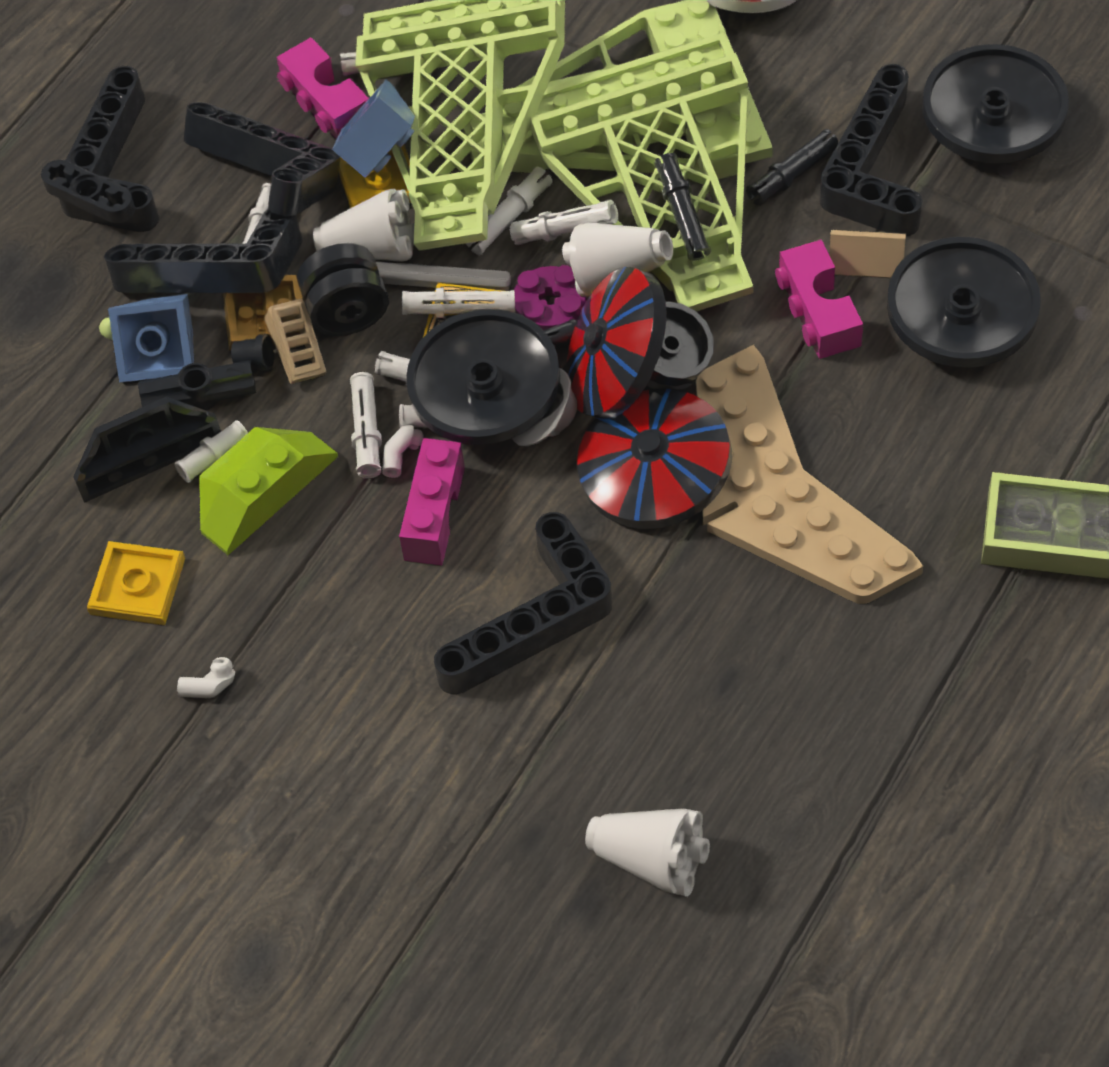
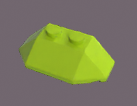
M254 427L200 475V530L202 535L225 554L229 555L338 457L337 452L312 432Z

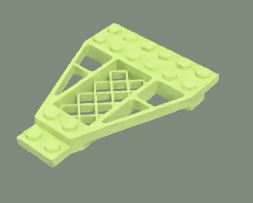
M435 0L364 14L363 35L357 36L355 67L362 76L369 96L371 97L377 90L375 86L377 79L414 72L412 106H408L415 115L411 126L414 132L411 135L410 168L400 146L395 144L391 150L409 191V198L415 211L414 245L418 250L488 239V215L495 212L531 126V117H534L564 48L565 0ZM547 48L532 85L503 90L504 60L507 56ZM482 60L470 74L463 69L469 62ZM449 66L437 80L431 76V73L436 68ZM460 74L465 80L452 93L446 87ZM485 74L486 86L479 82L485 76ZM475 86L482 92L468 105L462 99ZM442 92L448 98L435 111L430 107V104ZM525 101L502 154L503 108L509 103ZM459 105L464 111L451 124L445 117ZM486 105L485 117H483L478 112ZM473 118H476L481 123L469 136H466L461 130ZM441 123L447 129L433 142L429 139V135ZM458 136L463 140V143L449 155L444 149ZM485 136V148L483 149L478 143ZM474 149L480 155L466 168L460 162ZM440 154L446 161L432 174L428 171V166ZM455 167L461 171L458 173L450 174Z
M684 0L643 10L560 60L556 64L547 87L617 66L611 62L607 50L641 30H645L654 54L724 32L733 54L734 51L716 7L709 5L706 0ZM598 56L602 60L604 69L563 78ZM535 76L517 87L532 85ZM749 88L745 163L769 158L773 154V147ZM737 101L692 115L705 147L716 146L739 138L740 103ZM521 102L509 103L503 108L502 154L522 109ZM473 118L462 129L463 133L469 136L481 122ZM668 122L660 125L658 130L674 136L679 125ZM529 128L511 172L531 173L535 167H541L544 170L549 169L542 160L531 128ZM634 133L625 136L623 141L639 147L645 136ZM485 136L478 143L483 149L485 148ZM652 139L650 144L656 143L658 141ZM602 144L557 158L566 168L616 171L607 147ZM474 149L470 151L472 162L480 155ZM737 153L711 161L718 179L738 174ZM622 154L628 167L634 156ZM678 158V163L686 166L690 158ZM640 160L635 171L653 173L656 167L654 164ZM696 162L693 170L701 172L698 162Z
M724 32L546 88L535 116L531 117L530 128L543 162L586 206L600 203L596 199L597 197L621 191L626 195L638 227L651 228L645 212L657 216L652 228L659 230L664 220L676 224L673 212L670 211L669 202L666 201L663 208L647 202L652 190L662 193L663 185L661 181H658L660 176L657 168H655L651 177L636 172L635 169L640 160L654 164L655 159L659 158L663 164L661 156L646 151L652 139L668 145L664 154L673 153L675 149L691 155L686 166L681 164L679 166L684 180L688 178L704 185L698 197L690 194L695 210L698 212L699 209L716 215L710 227L701 224L707 243L711 248V253L708 256L702 251L703 259L697 261L689 260L682 237L678 231L675 238L671 237L673 243V256L671 260L665 261L662 266L651 271L670 291L674 292L678 303L699 311L753 293L754 286L741 256L748 81L737 54H733ZM735 101L739 102V138L716 146L705 147L692 115ZM668 122L679 125L674 136L659 131V126ZM684 132L687 135L689 143L681 140V137L684 134ZM639 133L645 137L640 146L637 147L624 142L625 136ZM599 144L605 145L617 176L585 187L557 159L558 157ZM621 151L634 156L628 167ZM737 153L736 215L733 217L711 161ZM696 162H698L701 172L693 170ZM633 181L646 186L640 197L637 194ZM708 192H710L714 203L705 200ZM617 221V223L611 224V225H622V224H621L619 221Z

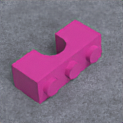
M312 37L277 56L280 70L277 73V77L281 86L287 92L291 90L296 95L301 108L305 112L310 111L315 116L320 129L324 133L330 132L337 140L343 127L369 98L350 78L338 85L327 86L335 81L331 58Z
M822 239L781 251L779 268L775 269L777 283L780 289H786L790 296L788 301L791 313L794 318L799 317L803 324L802 333L807 346L814 347L819 359L861 347L863 322L850 296L834 300L819 296L822 293L834 290L835 265Z
M423 438L399 535L404 561L443 565L450 535L451 499L458 500L465 470L461 442Z

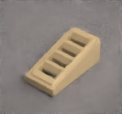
M303 299L269 307L265 321L290 384L325 375L326 368ZM299 330L300 335L286 338L285 334ZM302 345L306 346V349L296 351L293 353H291L290 349ZM309 358L312 361V364L297 368L294 362Z

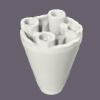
M394 188L388 189L323 222L320 227L314 228L313 231L316 250L319 251L322 248L335 244L354 243L366 247L373 254L376 261L402 262L409 260L414 246V223L410 224L407 212L409 211L410 204L406 191L404 189L398 191Z
M586 222L574 228L570 236V242L564 243L562 252L565 262L571 265L578 295L580 297H587L591 295L606 276L619 268L633 267L650 272L662 266L665 261L671 260L673 256V243L667 231H659L655 228Z
M688 809L605 814L602 817L594 816L588 824L585 837L587 848L594 850L597 856L666 892L687 897L693 890L694 875L698 864L706 862L710 850L709 840L702 838V813Z

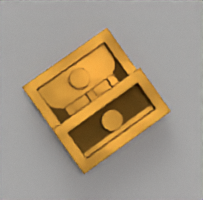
M285 275L277 288L264 293H223L229 350H231L234 341L254 339L258 334H268L273 346H275L265 317L268 308L271 306L302 299L296 278L297 275ZM298 330L285 335L288 338L300 335V332Z

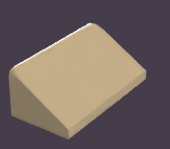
M831 230L829 255L835 265V275L891 278L896 267L904 259L906 234Z

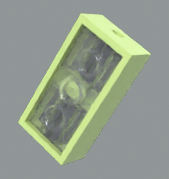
M992 472L988 491L981 564L1109 578V485Z

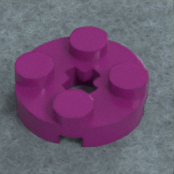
M568 265L559 267L545 266L532 271H524L519 275L517 279L518 284L514 289L515 313L532 320L543 330L560 325L570 319H578L587 301V297H580L578 295L572 268ZM546 296L558 297L555 298L554 304H547L546 300H542Z

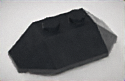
M164 397L95 428L73 476L84 503L183 459L200 446L201 440L206 437L212 438L221 432L218 420L214 413L169 397Z

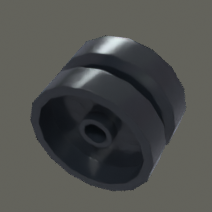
M354 243L328 246L310 255L299 268L296 277L303 301H305L312 326L320 333L330 336H348L358 333L377 323L386 313L389 305L388 293L382 278H380L375 258L366 247Z
M665 301L666 329L664 341L654 372L643 391L650 389H675L685 392L692 386L710 362L714 352L713 335L707 322L695 310L682 303Z

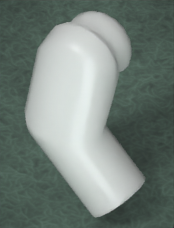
M405 425L400 427L384 445L382 473L384 476L395 478L401 475L403 452L407 447L416 450L418 446H421L423 440L421 430L414 429L412 425Z
M225 657L214 659L210 666L211 671L203 678L180 677L177 686L178 696L213 698L217 696L234 680L235 671L232 669L233 664L231 660Z

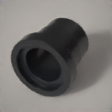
M258 334L254 339L234 341L231 348L232 362L238 363L250 360L252 369L259 368L262 372L271 371L274 365V348L268 334Z

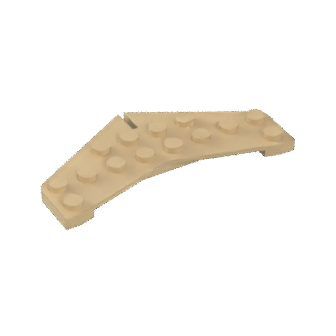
M754 345L706 368L697 377V396L710 404L721 416L732 446V464L725 485L716 498L702 510L703 526L707 524V532L859 604L869 603L922 575L923 565L910 549L803 469L765 360Z

